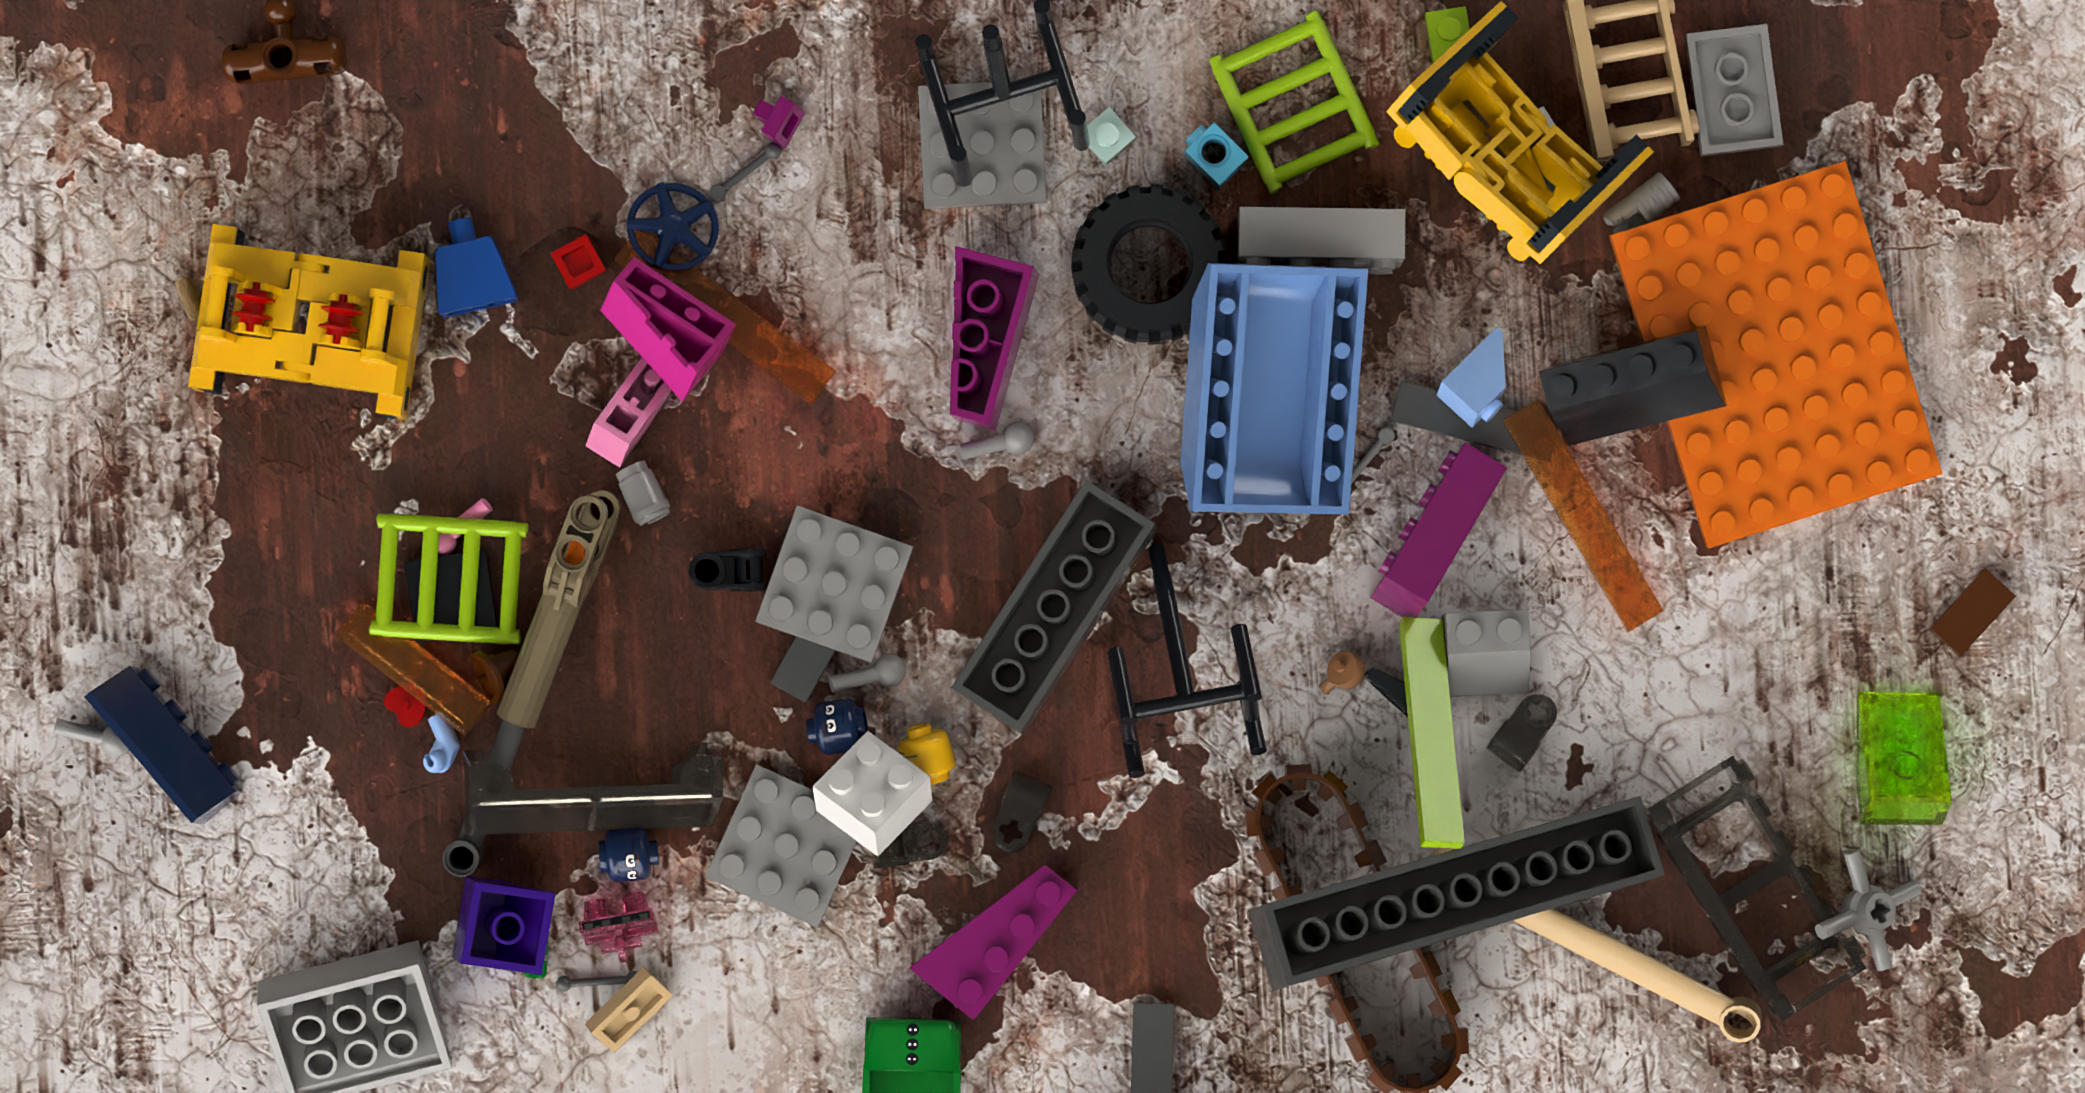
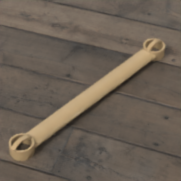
M1438 848L1434 850L1428 857L1444 853L1447 851H1451L1454 849ZM1555 908L1514 920V922L1719 1025L1724 1036L1732 1041L1747 1042L1754 1039L1759 1033L1762 1011L1759 1005L1752 999L1744 996L1731 998ZM1729 1012L1741 1015L1753 1027L1741 1030L1734 1028L1726 1020V1015Z

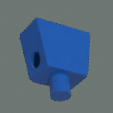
M471 217L448 222L452 245L435 249L439 315L445 319L520 301L495 239L492 236L476 239Z

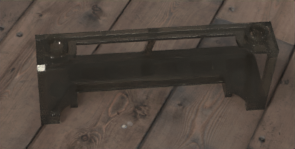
M711 742L690 743V752L686 759L679 764H670V784L513 789V779L510 772L500 764L489 763L484 750H463L464 823L466 835L619 830L638 827L648 829L714 826L723 799V756Z

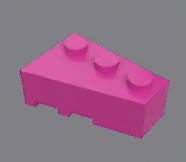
M635 257L613 281L600 310L682 402L722 355L736 326L734 322Z

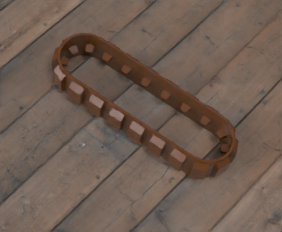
M1311 764L1286 765L1284 777L1275 780L1271 775L1267 774L1251 792L1258 801L1255 804L1254 811H1245L1246 836H1256L1261 849L1254 852L1253 855L1262 874L1265 876L1273 872L1279 884L1278 887L1271 890L1276 901L1303 893L1299 884L1287 887L1277 867V864L1284 860L1285 856L1280 847L1269 850L1262 834V830L1272 828V817L1261 815L1262 805L1265 799L1274 805L1277 804L1283 795L1276 786L1285 780L1291 779L1293 791L1306 790L1307 779H1313L1322 784L1316 794L1325 802L1332 796H1335L1344 814L1336 819L1340 830L1352 828L1362 848V851L1354 856L1359 868L1370 865L1374 873L1381 871L1379 866L1387 862L1377 839L1367 842L1361 828L1369 825L1359 803L1348 804L1343 796L1348 786L1330 770L1323 776L1312 774ZM1420 948L1412 950L1417 963L1411 966L1409 970L1414 980L1422 977L1426 978L1436 998L1427 1006L1433 1017L1444 1015L1450 1030L1449 1034L1441 1035V1048L1451 1049L1446 1064L1439 1059L1435 1061L1430 1069L1436 1076L1422 1083L1420 1073L1407 1074L1406 1085L1392 1082L1391 1079L1397 1070L1388 1062L1378 1069L1368 1052L1377 1045L1372 1033L1360 1036L1350 1015L1359 1007L1354 996L1342 999L1332 979V976L1336 973L1315 979L1320 988L1328 984L1334 997L1327 1000L1326 1004L1336 1024L1340 1025L1347 1022L1352 1034L1344 1038L1354 1061L1360 1062L1365 1059L1370 1070L1364 1077L1383 1093H1388L1392 1088L1401 1091V1093H1429V1090L1439 1085L1447 1091L1463 1073L1457 1067V1064L1460 1060V1054L1469 1053L1468 1028L1458 1027L1453 1017L1461 1012L1451 989L1445 988L1440 991L1435 978L1443 973L1432 951L1422 953Z

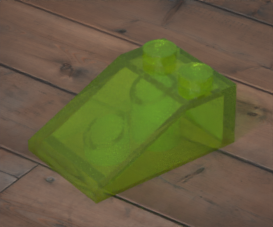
M1858 692L1856 696L1857 796L1860 824L1942 825L1952 804L1939 693Z

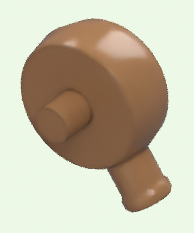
M1338 652L1329 661L1327 667L1328 678L1319 684V688L1324 694L1328 695L1336 687L1346 690L1357 687L1365 675L1364 661L1354 652Z

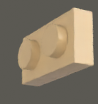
M643 967L584 1025L597 1039L615 1053L673 994L652 973Z

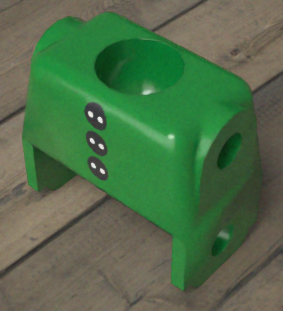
M866 1017L862 1093H961V1020Z

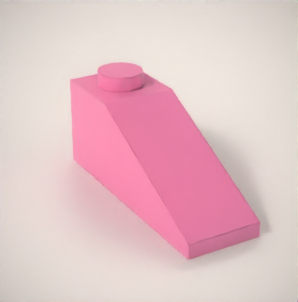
M641 357L594 422L585 445L619 468L640 441L672 391L643 357Z

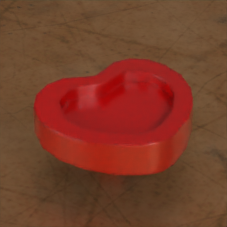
M403 685L389 690L385 695L384 704L388 710L397 714L398 721L402 726L410 728L418 725L424 718L427 700L422 689Z

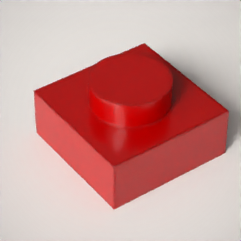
M587 234L550 253L571 291L607 272Z

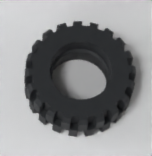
M1151 184L1150 187L1140 188L1139 185L1127 187L1126 191L1118 194L1114 192L1105 197L1103 203L1098 207L1095 206L1088 213L1087 219L1082 226L1080 225L1072 250V279L1079 302L1081 301L1092 321H1096L1103 327L1102 330L1112 336L1114 334L1124 338V341L1130 343L1147 342L1148 345L1160 344V342L1166 340L1175 341L1190 331L1192 298L1208 263L1228 264V250L1225 239L1222 238L1220 233V226L1214 217L1211 218L1205 211L1206 207L1198 200L1193 201L1186 196V192L1177 188L1173 191L1165 189L1163 185ZM1157 227L1173 234L1186 251L1188 258L1186 279L1174 295L1163 301L1155 303L1136 301L1125 295L1113 279L1110 263L1113 250L1123 236L1137 228Z

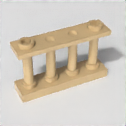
M1565 0L1562 6L1592 158L1597 162L1609 161L1614 156L1613 149H1617L1618 144L1629 142L1636 134L1643 140L1679 133L1681 147L1689 146L1694 141L1693 134L1699 133V125L1695 109H1688L1670 14H1675L1674 0H1633L1592 8L1591 5L1584 6V0ZM1653 13L1656 15L1660 37L1600 48L1598 44L1592 45L1589 30L1595 29V24ZM1663 53L1668 77L1610 88L1606 84L1600 85L1597 69H1602L1603 64ZM1671 93L1675 117L1615 128L1614 124L1608 125L1605 109H1610L1611 104Z

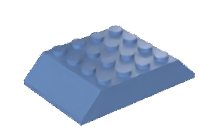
M1208 263L1192 298L1180 459L1189 508L1192 512L1349 514L1368 280L1367 268Z

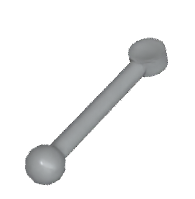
M1383 428L1379 431L1376 443L1352 470V483L1380 449L1394 440L1395 434L1392 429Z

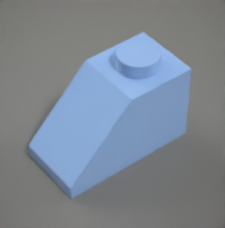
M1498 327L1441 382L1436 394L1471 428L1481 419L1486 422L1490 421L1503 406L1500 399L1506 387L1503 332Z

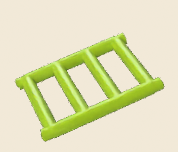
M1313 10L1306 15V21L1225 58L1220 54L1208 59L1218 85L1270 194H1274L1283 188L1281 183L1360 147L1365 146L1367 150L1379 145L1373 126L1318 10ZM1313 35L1323 58L1246 93H1240L1231 72ZM1330 72L1339 95L1265 129L1257 130L1248 109ZM1347 109L1356 132L1277 168L1274 167L1265 146Z
M379 513L377 515L376 521L378 528H382L376 620H371V625L369 626L370 635L492 644L521 643L520 630L516 629L521 544L522 538L527 536L529 530L528 523ZM398 530L423 532L417 622L392 621ZM440 533L464 535L458 625L433 623ZM481 536L505 537L499 627L475 626Z

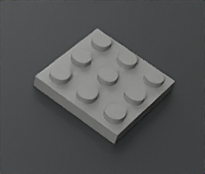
M992 83L945 84L949 100L992 88ZM918 86L925 210L1047 203L1041 90L954 116L963 146L967 152L972 174L971 184L962 187L956 182L954 169L928 86Z
M796 506L755 622L873 663L914 547Z
M756 764L705 877L818 928L857 841L816 811L813 789Z

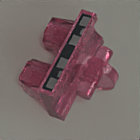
M642 891L622 896L625 912L622 914L610 916L606 899L584 902V920L579 921L581 935L584 937L585 945L600 944L602 954L617 952L620 963L629 962L628 949L643 947L641 936L659 933L653 909L649 908Z

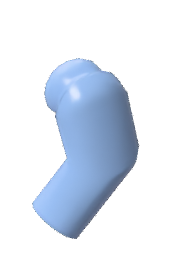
M446 711L427 719L436 738L429 754H425L423 759L424 767L430 773H444L452 766L460 749V741Z

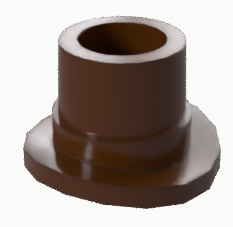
M512 647L488 655L479 650L470 653V659L477 675L474 678L477 685H481L486 698L493 705L501 702L518 658V653Z

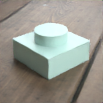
M1110 107L1087 125L1090 140L1089 148L1105 166L1136 140V136Z

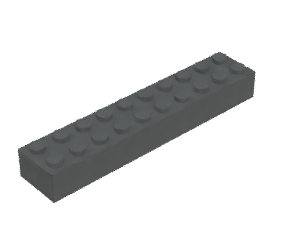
M1641 796L1461 847V849H1454L1263 904L1248 910L1272 991L1640 884L1665 876Z

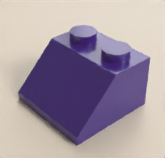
M466 876L452 957L461 964L542 975L556 893L506 881Z

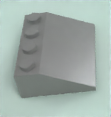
M418 940L258 981L257 1007L286 1093H358L452 1069V1062L430 975Z

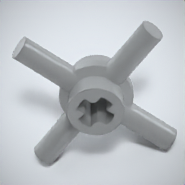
M1860 849L1844 852V857L1854 891L1849 892L1843 898L1841 913L1816 924L1815 932L1820 939L1824 940L1852 927L1856 932L1867 935L1877 971L1890 969L1893 965L1882 929H1886L1894 921L1896 914L1895 906L1919 896L1921 888L1916 881L1912 880L1885 893L1879 887L1869 884Z

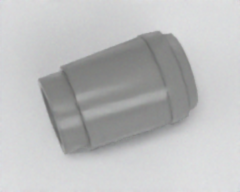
M645 460L634 463L615 474L619 481L618 486L636 524L643 526L648 523L649 525L670 513L669 501Z

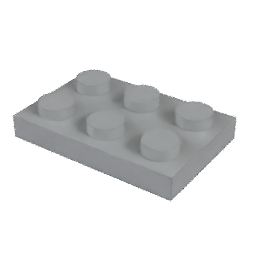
M1760 24L1686 34L1684 38L1693 106L1699 125L1697 136L1700 157L1783 146L1768 25Z

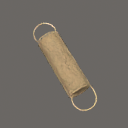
M190 278L176 281L175 286L189 322L198 321L200 304Z

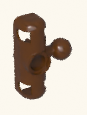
M267 0L264 13L267 20L274 25L275 38L269 41L228 45L222 53V65L226 78L239 85L342 74L347 68L346 45L339 36L330 34L329 36L292 38L290 23L296 16V6L293 0ZM283 49H290L292 52L290 64L283 68H277L275 63L277 54ZM330 62L332 71L318 72L314 63ZM249 70L252 79L237 80L234 71Z

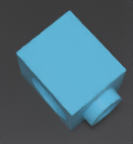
M1215 122L1208 129L1200 125L1185 140L1189 147L1185 150L1184 157L1218 191L1248 162L1249 156ZM1208 144H1217L1223 148L1225 158L1216 164L1209 163L1203 158L1202 149Z

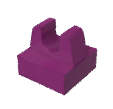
M780 96L775 106L759 100L752 114L765 124L761 132L773 143H777L786 149L805 112L794 102Z

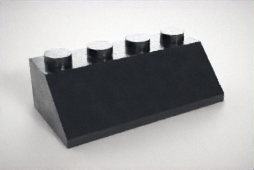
M1706 326L1559 363L1539 371L1549 411L1568 446L1727 406Z

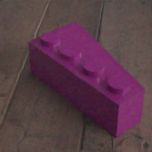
M955 246L956 269L953 294L955 300L954 323L952 325L953 361H951L950 415L957 421L996 431L1040 274L1034 266Z
M1467 443L1463 444L1457 454L1450 450L1438 469V472L1444 476L1437 487L1430 483L1418 503V505L1424 508L1417 520L1410 517L1398 536L1404 542L1397 554L1391 550L1378 570V572L1383 574V577L1370 598L1401 617H1417L1429 602L1507 467Z
M1044 865L909 969L974 1020L1077 892V889L1047 865Z

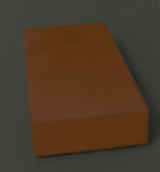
M1985 568L1931 625L1929 630L1958 657H1961L2016 595Z

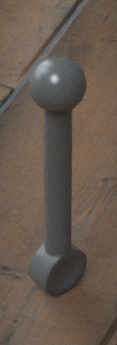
M769 143L764 153L722 185H713L710 188L711 198L715 201L723 200L726 197V191L769 158H777L781 153L780 146L777 143Z
M631 971L627 976L570 979L568 976L563 975L556 980V987L559 991L566 992L571 987L626 984L637 971Z

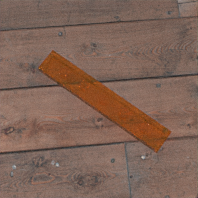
M635 230L634 233L638 244L647 255L654 259L658 241L644 231ZM629 240L615 257L614 261L623 268L635 257L734 322L736 326L728 344L813 405L835 375L836 370L694 267L680 271L656 268L640 258ZM671 251L665 263L681 264L686 261Z
M1539 399L1501 420L1626 632L1633 630L1663 612L1664 610Z

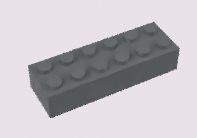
M1085 480L951 688L1025 736L1158 530L1156 524L1088 480Z

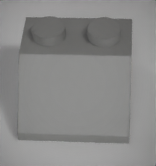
M1529 609L1459 612L1442 615L1450 697L1529 693L1531 656Z

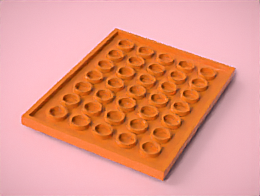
M1846 161L1609 235L1642 342L1706 326L1727 406L1667 421L1706 548L1719 546L1942 475Z

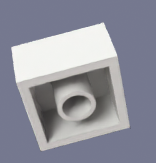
M869 731L813 785L816 811L876 856H879L933 801L930 776Z

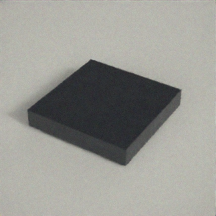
M482 549L479 554L475 626L498 627L487 550ZM463 553L438 557L433 623L458 625ZM421 559L404 562L413 622H417ZM416 639L417 644L438 641L429 639Z

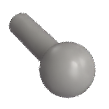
M1014 422L1005 427L1002 434L958 444V455L961 460L1002 450H1007L1016 455L1024 454L1031 449L1034 443V434L1027 424Z
M886 654L878 658L874 666L829 677V685L833 693L879 682L883 686L892 687L903 681L906 675V666L897 655Z
M59 718L56 720L53 733L55 735L100 745L107 755L113 757L123 756L129 751L109 726L101 729Z

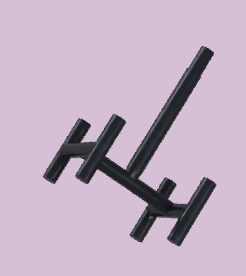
M1036 0L1034 11L1038 34L1043 41L1051 70L1010 82L999 29L997 26L989 24L983 28L982 35L992 88L949 100L930 36L921 34L915 40L921 69L924 73L950 156L956 182L962 187L971 184L972 174L967 152L963 146L954 117L956 115L1057 85L1072 132L1074 147L1079 151H1084L1090 145L1086 115L1081 109L1048 0Z
M1163 544L1151 545L1148 551L1153 571V581L1177 695L1134 703L1124 649L1122 647H1113L1107 651L1116 698L1115 708L1129 777L1139 778L1145 775L1137 734V719L1240 700L1250 753L1252 755L1264 754L1267 748L1258 704L1262 694L1247 625L1236 624L1231 627L1238 662L1239 681L1234 685L1194 692L1192 674L1165 548Z

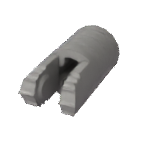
M1657 172L1653 177L1603 214V219L1607 225L1615 227L1613 230L1615 234L1653 222L1681 200L1670 182L1660 172Z

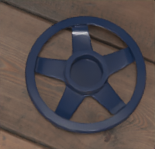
M661 182L644 191L632 204L627 218V234L635 252L648 264L668 271L686 270L701 263L712 252L719 233L718 218L711 200L707 199L696 189L679 183ZM669 191L687 194L696 199L699 204L682 212L677 211ZM657 194L660 216L656 218H635L640 206L648 198ZM706 213L711 222V236L707 245L690 229L691 224ZM634 230L657 234L659 242L654 259L642 250L636 240ZM683 243L699 254L693 260L685 263H665L673 246Z

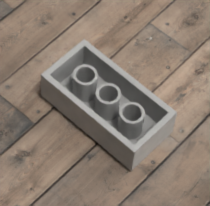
M1240 207L1237 214L1236 264L1368 267V274H1392L1393 269L1400 268L1405 259L1406 209Z

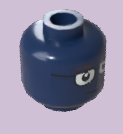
M849 698L818 703L814 709V718L806 720L809 742H817L819 749L825 755L846 753L868 731L864 707H858L854 700Z
M641 827L609 830L605 840L599 841L601 873H608V877L613 882L647 879L651 874V865H659L657 840L649 841L647 831Z

